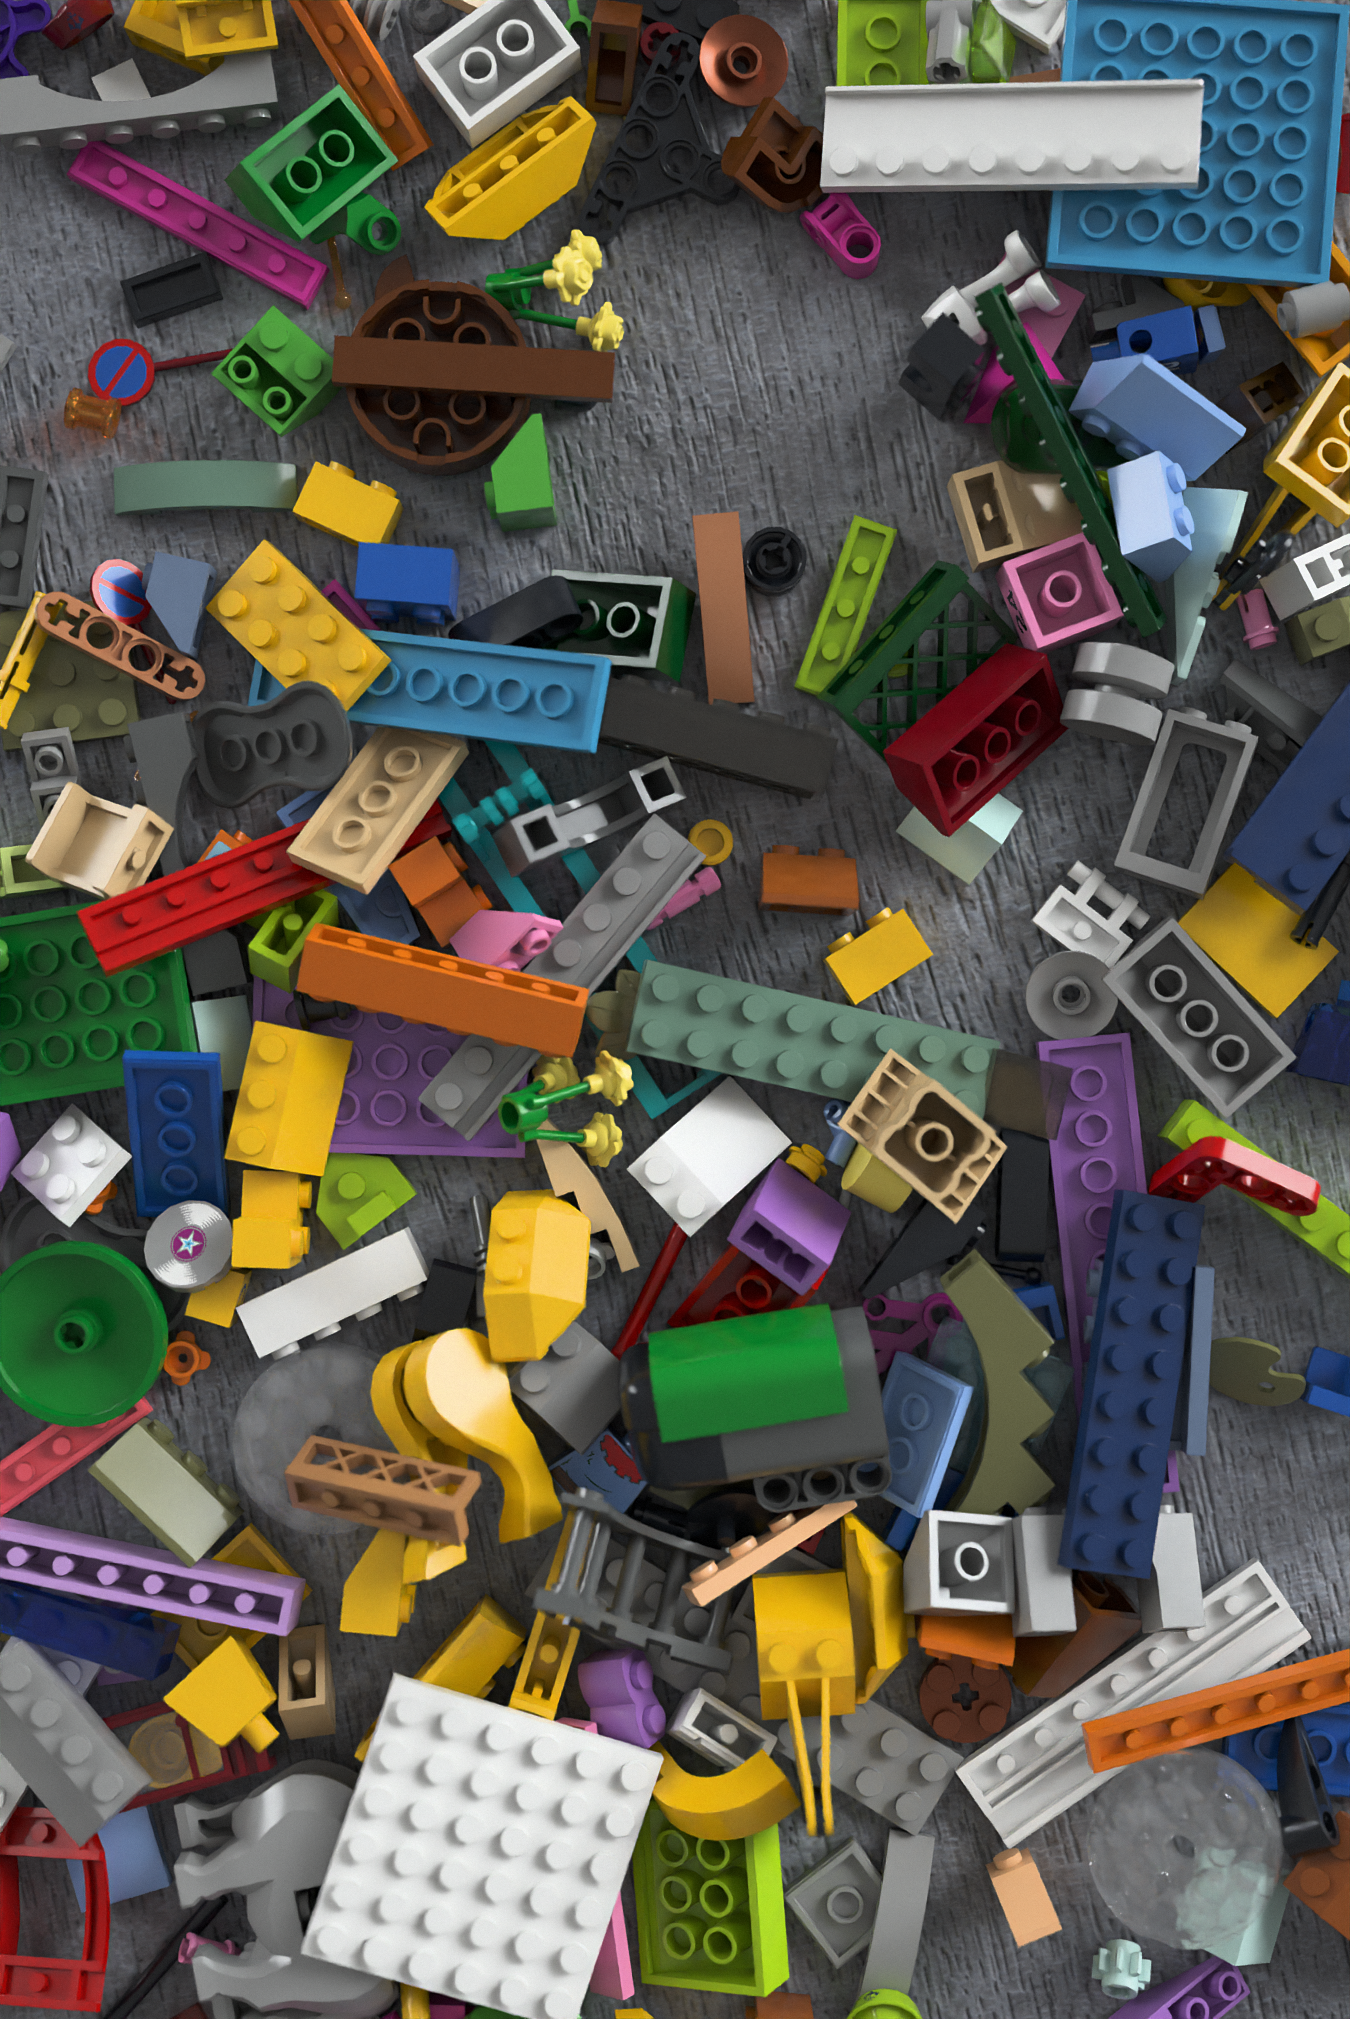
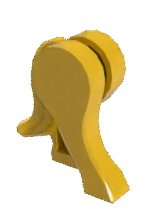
M467 1328L450 1330L428 1337L425 1340L396 1347L380 1359L373 1372L370 1394L373 1409L400 1455L467 1469L469 1454L486 1462L499 1476L504 1488V1505L499 1522L500 1544L530 1537L563 1520L561 1505L554 1492L552 1476L542 1457L534 1435L520 1418L511 1400L505 1362L494 1363L491 1359L489 1339L482 1333ZM409 1474L411 1482L420 1479L419 1476ZM450 1483L434 1490L437 1493L454 1496L461 1485ZM411 1535L404 1553L402 1584L428 1580L467 1560L465 1544L463 1543L459 1547Z

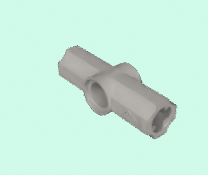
M929 0L926 4V32L929 42L926 61L928 81H933L937 84H958L968 75L971 41H975L978 36L976 0Z

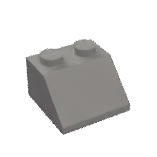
M575 1321L548 1347V1352L540 1361H529L509 1379L510 1393L513 1398L581 1456L621 1411L619 1400V1360Z

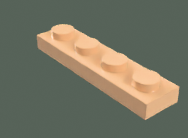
M855 1500L804 1508L796 1514H793L792 1510L784 1512L772 1519L767 1524L770 1530L757 1539L750 1535L733 1544L729 1548L731 1555L718 1564L711 1560L694 1569L689 1574L692 1580L683 1585L682 1589L690 1603L702 1607L857 1507Z

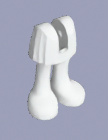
M1015 230L1007 235L1004 241L1006 257L993 271L961 290L953 285L937 298L921 317L927 329L943 312L952 321L957 318L960 322L958 326L979 345L988 342V335L980 326L975 314V307L978 305L974 297L1001 282L1006 287L1013 281L1034 272L1042 266L1033 248L1019 230ZM1043 270L1027 278L1024 285L1008 295L1017 313L1034 307L1048 312L1061 304L1051 279Z

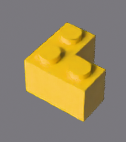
M263 1168L243 1170L241 1217L233 1219L231 1267L289 1269L302 1261L303 1254L309 1253L310 1227H303L304 1208L311 1207L312 1182L305 1181V1174Z

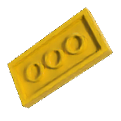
M263 539L205 607L286 689L300 681L318 682L329 688L339 698L346 712L392 661L285 555L266 539Z

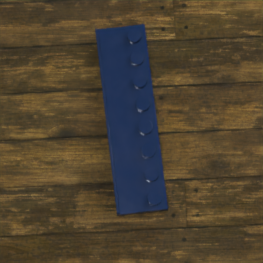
M1350 680L1223 853L1226 855L1224 859L1231 865L1234 862L1256 878L1254 881L1256 884L1299 916L1309 908L1350 850Z

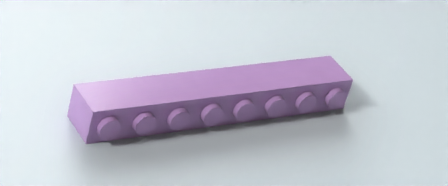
M0 1516V1578L285 1637L298 1625L306 1579L206 1558H200L189 1568L172 1551Z

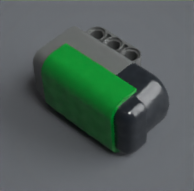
M823 1303L648 1333L647 1342L637 1343L628 1347L619 1361V1400L623 1422L628 1430L632 1457L641 1478L655 1488L667 1491H684L753 1478L759 1504L771 1512H784L874 1497L882 1494L891 1483L890 1452L872 1341L862 1306L830 1311L829 1304ZM868 1462L878 1464V1467L869 1472L858 1470L861 1465ZM820 1470L832 1472L828 1478L822 1480L812 1478V1475ZM773 1478L786 1480L783 1485L778 1487H770L765 1484Z

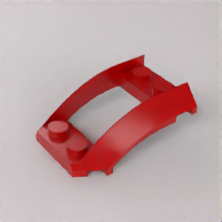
M17 1807L0 1834V2005L100 2012L109 1950L110 1893L105 1852L98 1833L82 1847H79L48 1808ZM17 1856L82 1860L86 1902L82 1960L17 1956L20 1930L19 1868Z

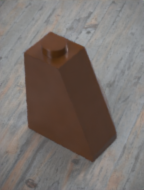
M1072 1568L1071 1583L1076 1630L1057 1636L1015 1637L1013 1665H1005L1013 1676L1012 1682L1015 1687L1030 1697L1057 1698L1142 1628L1140 1610L1121 1587L1106 1577L1101 1582L1088 1572Z

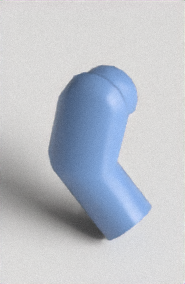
M835 1098L829 1100L823 1109L824 1117L834 1137L825 1155V1160L844 1169L857 1141L837 1125L851 1104L846 1100Z

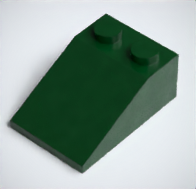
M552 569L551 576L560 575L567 579L584 620L578 629L541 648L542 650L607 657L612 661L610 674L645 680L680 682L696 598L695 592L673 577Z

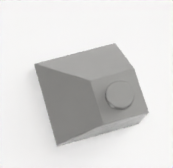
M938 1510L924 1511L903 1564L904 1613L944 1617L1015 1613L1012 1518Z

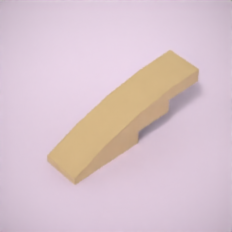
M548 1117L537 1128L561 1131ZM536 1140L556 1197L574 1191L581 1213L590 1219V1234L607 1229L621 1271L625 1272L639 1267L640 1261L619 1213L600 1180L571 1142Z

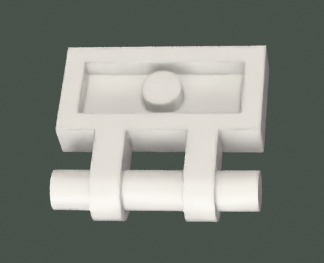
M1077 860L1067 872L1068 876L1080 884L1075 894L1071 893L1061 884L1058 885L1030 922L1066 950L1091 954L1111 969L1133 941L1119 928L1127 920L1140 930L1149 920L1150 915L1137 906L1139 901L1131 894L1126 893L1123 895L1104 880L1106 878L1105 874L1097 868L1091 870ZM1092 895L1113 909L1107 919L1086 904Z

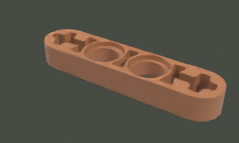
M60 591L50 592L37 603L34 616L38 627L59 641L173 700L188 701L199 695L203 690L205 675L201 666L194 660L69 594ZM57 602L64 604L63 613L74 620L79 618L80 612L88 616L79 626L76 638L68 634L73 629V625L60 621L54 626L48 622L50 614L44 611L45 605L53 607ZM101 623L110 629L112 641L109 647L97 649L89 644L86 632L90 625ZM143 645L151 650L154 662L149 670L139 671L131 666L128 655L132 647ZM164 656L171 659V662L165 668L175 673H180L185 668L190 671L189 680L194 682L193 688L186 687L181 692L175 689L177 681L167 674L161 675L160 682L153 679V676L162 667Z

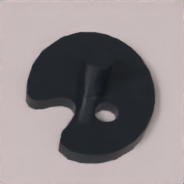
M728 1488L710 1493L699 1499L687 1511L688 1522L707 1524L706 1527L696 1530L690 1535V1542L720 1550L721 1547H731L747 1536L753 1535L756 1538L769 1523L771 1511L764 1509L759 1504L753 1489Z

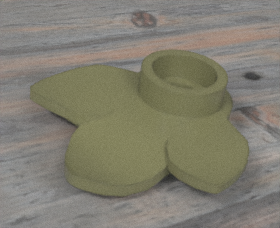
M621 969L616 976V991L599 992L588 998L585 1009L586 1016L596 1027L605 1031L597 1044L596 1056H600V1052L604 1050L611 1057L623 1060L631 1059L637 1055V1053L624 1051L641 977L640 973Z

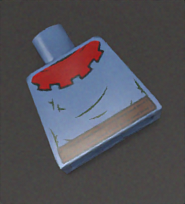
M610 1424L582 1456L570 1447L547 1463L552 1479L565 1493L576 1495L577 1488L605 1495L603 1502L610 1503L614 1509L624 1514L647 1484L641 1478L635 1466L628 1433L622 1438Z

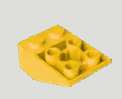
M382 1528L379 1529L344 1584L340 1631L396 1637L402 1623H409L411 1613H414L417 1585L402 1584L404 1553L411 1535Z

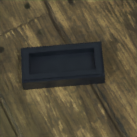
M207 252L120 281L137 328L223 299Z

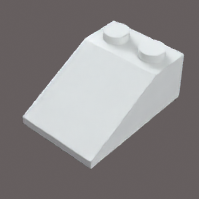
M729 1076L662 1135L627 1170L685 1233L692 1237L792 1142L733 1078Z

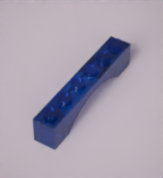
M0 1578L1 1633L153 1681L169 1670L182 1625L139 1611L117 1609L61 1597L13 1580Z

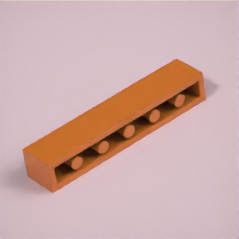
M316 922L305 939L296 991L308 993L313 999L322 1002L337 1000L353 1004L360 1011L367 1013H379L382 1011L398 1015L402 1020L412 1024L431 1023L443 1026L449 1032L457 1035L476 1034L488 1037L496 1044L506 1047L521 1045L537 1049L540 1054L551 1058L563 1056L572 1058L579 1040L590 989Z

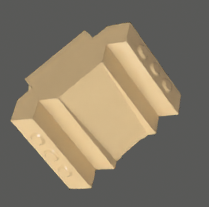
M891 1048L837 1124L956 1224L1007 1149V1146L995 1135L996 1131L936 1080L919 1071Z

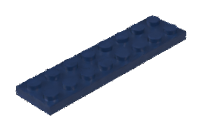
M1115 1189L1057 1565L1066 1568L1150 1579L1193 1291L1194 1266L1197 1264L1205 1205L1128 1190Z

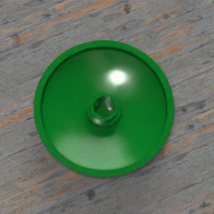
M62 1241L47 1244L29 1252L10 1265L1 1274L0 1388L24 1411L41 1420L57 1425L71 1427L92 1426L110 1421L124 1414L140 1401L154 1385L162 1370L167 1353L168 1326L166 1314L153 1284L128 1258L99 1244L84 1241Z

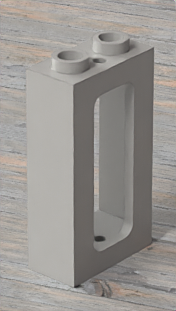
M1181 707L1179 712L1168 709L1116 857L1114 869L1117 873L1203 900L1258 745V736L1252 735V728L1242 723L1226 720L1223 726L1207 721V714L1190 707ZM1194 744L1224 754L1227 762L1191 865L1187 870L1146 857V852L1181 752L1186 745Z

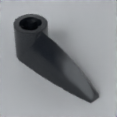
M1300 1716L1286 1719L1280 1737L1277 1757V1787L1281 1816L1277 1820V1830L1286 1853L1292 1858H1297L1339 1845L1340 1833L1332 1804Z

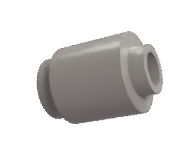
M1326 281L1285 292L1283 303L1277 306V318L1280 328L1283 332L1288 331L1294 339L1339 328L1343 321L1350 320V294L1344 283L1334 284L1332 281Z

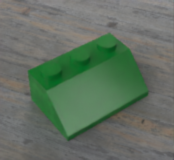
M338 84L242 160L224 181L255 219L300 242L399 160Z

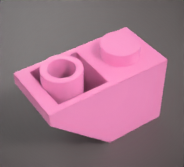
M478 910L449 941L460 958L520 972L536 955L544 952L550 946L551 940L564 927L558 920L532 913Z

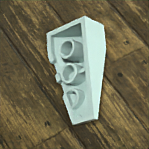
M1186 487V490L1181 491L1184 506L1188 508L1193 519L1194 532L1189 534L1192 552L1165 581L1166 616L1168 618L1166 621L1168 661L1174 665L1170 684L1178 686L1187 679L1205 627L1206 617L1200 616L1201 609L1209 607L1220 583V579H1218L1219 573L1214 572L1216 564L1220 565L1226 552L1230 553L1248 492Z

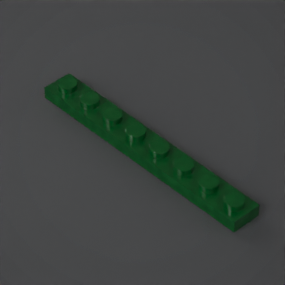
M1001 282L974 297L978 305L975 307L977 320L986 333H992L999 347V350L996 351L998 362L1007 376L1013 375L1021 391L1017 395L1020 407L1029 419L1034 418L1042 434L1039 436L1041 449L1049 461L1055 460L1063 476L1060 478L1062 491L1070 503L1076 502L1084 518L1081 520L1082 531L1091 545H1097L1104 559L1101 562L1104 576L1112 587H1118L1125 601L1122 603V610L1127 622L1132 628L1138 627L1144 638L1159 631L1168 618L1146 574L1121 554L1114 509Z

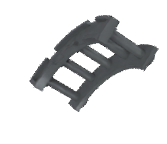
M577 1488L576 1495L563 1492L562 1504L575 1513L558 1582L552 1583L550 1590L537 1589L533 1608L549 1618L556 1619L557 1614L565 1616L563 1624L605 1640L643 1652H648L649 1644L666 1648L665 1655L671 1656L673 1661L729 1676L734 1656L733 1652L725 1650L726 1643L722 1639L735 1586L713 1599L704 1636H699L698 1643L674 1636L676 1629L672 1627L689 1558L705 1563L714 1560L718 1564L731 1555L730 1547H721L720 1550H716L646 1526L618 1512L610 1503L603 1502L605 1495L592 1490ZM593 1523H594V1526H593V1529H592V1533H591V1537H590V1541H589V1545H588V1549H587L586 1556H585V1560H584V1564H583V1568H582V1572H581V1575H580L578 1587H577V1589H576L577 1582H578V1578H579V1574H580V1570H581V1567H582V1563H583L585 1551H586V1548H587V1544H588V1540H589V1536H590V1532H591V1528H592V1525H593ZM613 1531L629 1537L612 1606L611 1608L606 1607V1610L603 1611L597 1608L598 1600H595L594 1597L610 1535ZM646 1544L671 1552L654 1622H649L648 1628L633 1623V1614L629 1613Z

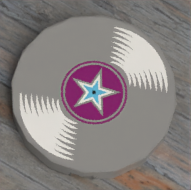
M188 1200L172 1205L155 1219L147 1232L144 1245L147 1267L162 1285L176 1292L196 1293L205 1290L203 1287L209 1286L213 1282L218 1283L227 1275L231 1268L233 1224L220 1208L206 1201Z

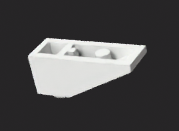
M1350 533L1293 559L1273 571L1267 577L1265 576L1259 580L1280 621L1350 586Z

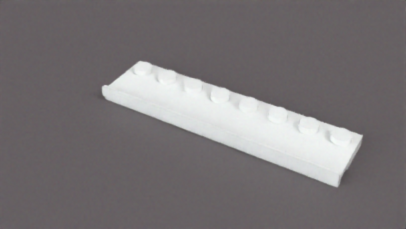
M1203 80L829 86L825 88L826 102L820 187L823 193L1198 189L1204 95Z
M1253 1557L1202 1593L1206 1627L1186 1632L1144 1633L1081 1677L1057 1698H1051L962 1761L960 1766L954 1769L1009 1849L1132 1764L1094 1774L1087 1760L1082 1723L1263 1673L1311 1639V1635L1301 1624L1259 1560Z

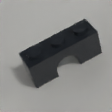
M942 312L910 348L907 361L910 364L902 372L899 385L938 420L948 410L955 415L973 394L971 391L978 383L976 379L983 371L979 364L985 350Z

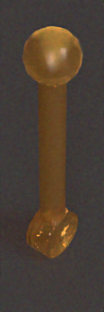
M334 236L327 240L337 294L334 296V304L339 309H347L352 303V298L345 290L336 237Z

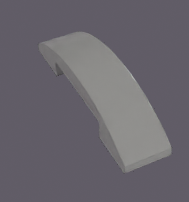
M889 1827L880 1871L882 1876L866 1963L863 1962L856 2001L861 1995L871 1990L883 1988L898 1990L908 1995L927 1902L935 1842L934 1835L918 1833L917 1836H914L904 1829Z

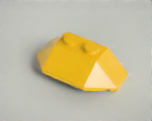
M572 96L560 100L558 105L544 106L519 116L447 170L436 187L433 198L429 199L424 206L425 210L448 236L505 240L577 185L596 128L593 116Z
M552 1189L507 1191L492 1209L483 1296L491 1359L494 1363L540 1361L548 1352V1347L564 1333L585 1308L591 1222L588 1217L561 1196L556 1197Z
M849 1511L839 1518L842 1568H844L846 1574L852 1625L855 1704H865L909 1654L908 1638H915L914 1614L904 1613L902 1558L894 1547L886 1544L879 1534L855 1513Z

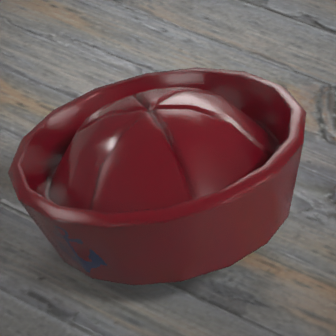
M68 0L58 9L55 17L42 29L41 33L62 51L69 49L94 33L113 17L115 12L111 0Z

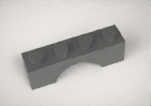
M665 756L631 770L583 796L559 805L551 806L548 804L514 818L496 831L492 837L513 878L648 821L653 813L660 816L687 797L668 757Z

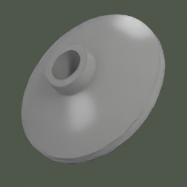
M1064 951L1043 960L1032 972L1025 993L1027 1010L1034 1024L1042 1032L1058 1040L1090 1037L1102 1031L1113 1018L1118 1004V998L1101 980L1110 971L1107 965L1097 957L1081 951ZM1068 985H1074L1079 989L1078 995L1073 999H1066L1062 996L1063 989Z

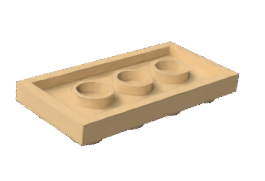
M378 727L348 767L344 776L337 782L286 851L291 861L368 895L469 754L465 742L448 735Z

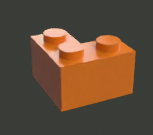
M435 836L388 866L412 906L418 909L438 943L445 950L452 946L449 940L478 910H489L493 907L480 884L471 888L462 872L469 867L451 841L444 845Z

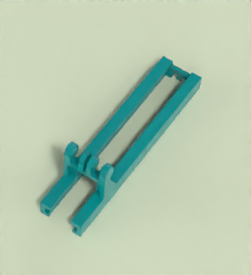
M484 740L512 784L507 788L503 786L495 792L496 795L492 798L488 796L480 801L481 805L474 809L452 776L438 797L453 818L454 825L466 843L470 845L514 912L532 913L545 917L518 875L513 878L511 877L494 839L486 827L491 823H494L497 827L505 822L502 816L506 813H509L512 817L520 812L517 806L523 802L526 803L530 811L548 804L554 806V803L535 772L528 766L514 744ZM581 848L561 858L585 894H587L600 879L601 875L584 849ZM641 936L626 953L635 970L640 974L644 960L658 962ZM584 1014V1018L600 1040L605 1031L596 1027ZM637 1055L631 1059L624 1060V1063L628 1064L632 1071L631 1079L634 1086L631 1089L651 1119H654L722 1074L721 1072L701 1068L702 1070L697 1073L696 1080L674 1094L668 1092L663 1095Z

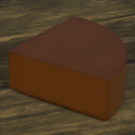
M407 254L395 259L384 269L376 285L375 302L391 290L415 281Z

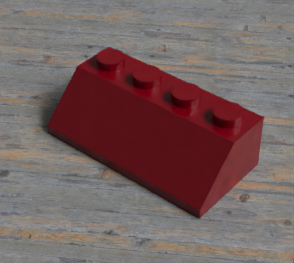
M1006 643L883 751L897 789L942 835L950 837L1069 729L1060 723L1063 703L1047 654Z

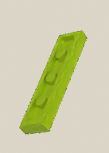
M854 515L794 686L795 690L817 697L854 655L897 529Z

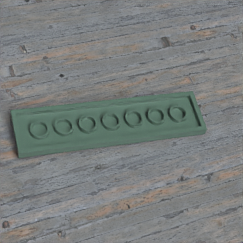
M644 960L624 1051L853 1102L891 1048L919 1071L936 1080L983 1120L1000 1041L656 961Z

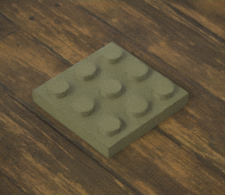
M93 601L84 602L89 606L97 609L93 604ZM63 604L53 625L56 626L60 621L73 625V629L68 634L76 638L79 626L88 616L80 612L79 618L74 620L63 613L65 608ZM29 609L0 612V670ZM94 623L88 627L86 637L91 646L97 649L109 647L112 641V633L106 625ZM48 635L27 680L30 684L27 693H21L7 723V728H1L3 750L6 752L23 750L21 744L23 733L69 727L73 744L122 738L130 735L127 724L141 721L137 681ZM131 649L128 655L129 662L135 668L133 649Z

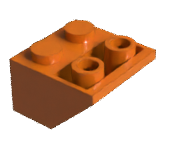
M914 1614L915 1637L919 1646L925 1647L926 1654L947 1660L952 1659L953 1654L971 1657L970 1662L972 1664L993 1670L998 1669L999 1664L1013 1665L1015 1637L1013 1636L1011 1614L949 1617Z

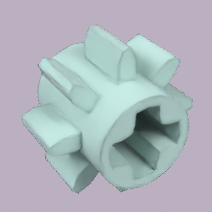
M1114 1939L1106 1943V1949L1099 1948L1098 1955H1093L1092 1978L1102 1979V1991L1106 1995L1117 1999H1132L1137 1996L1138 1990H1144L1145 1984H1150L1151 1960L1142 1959L1141 1948L1138 1944L1128 1940Z

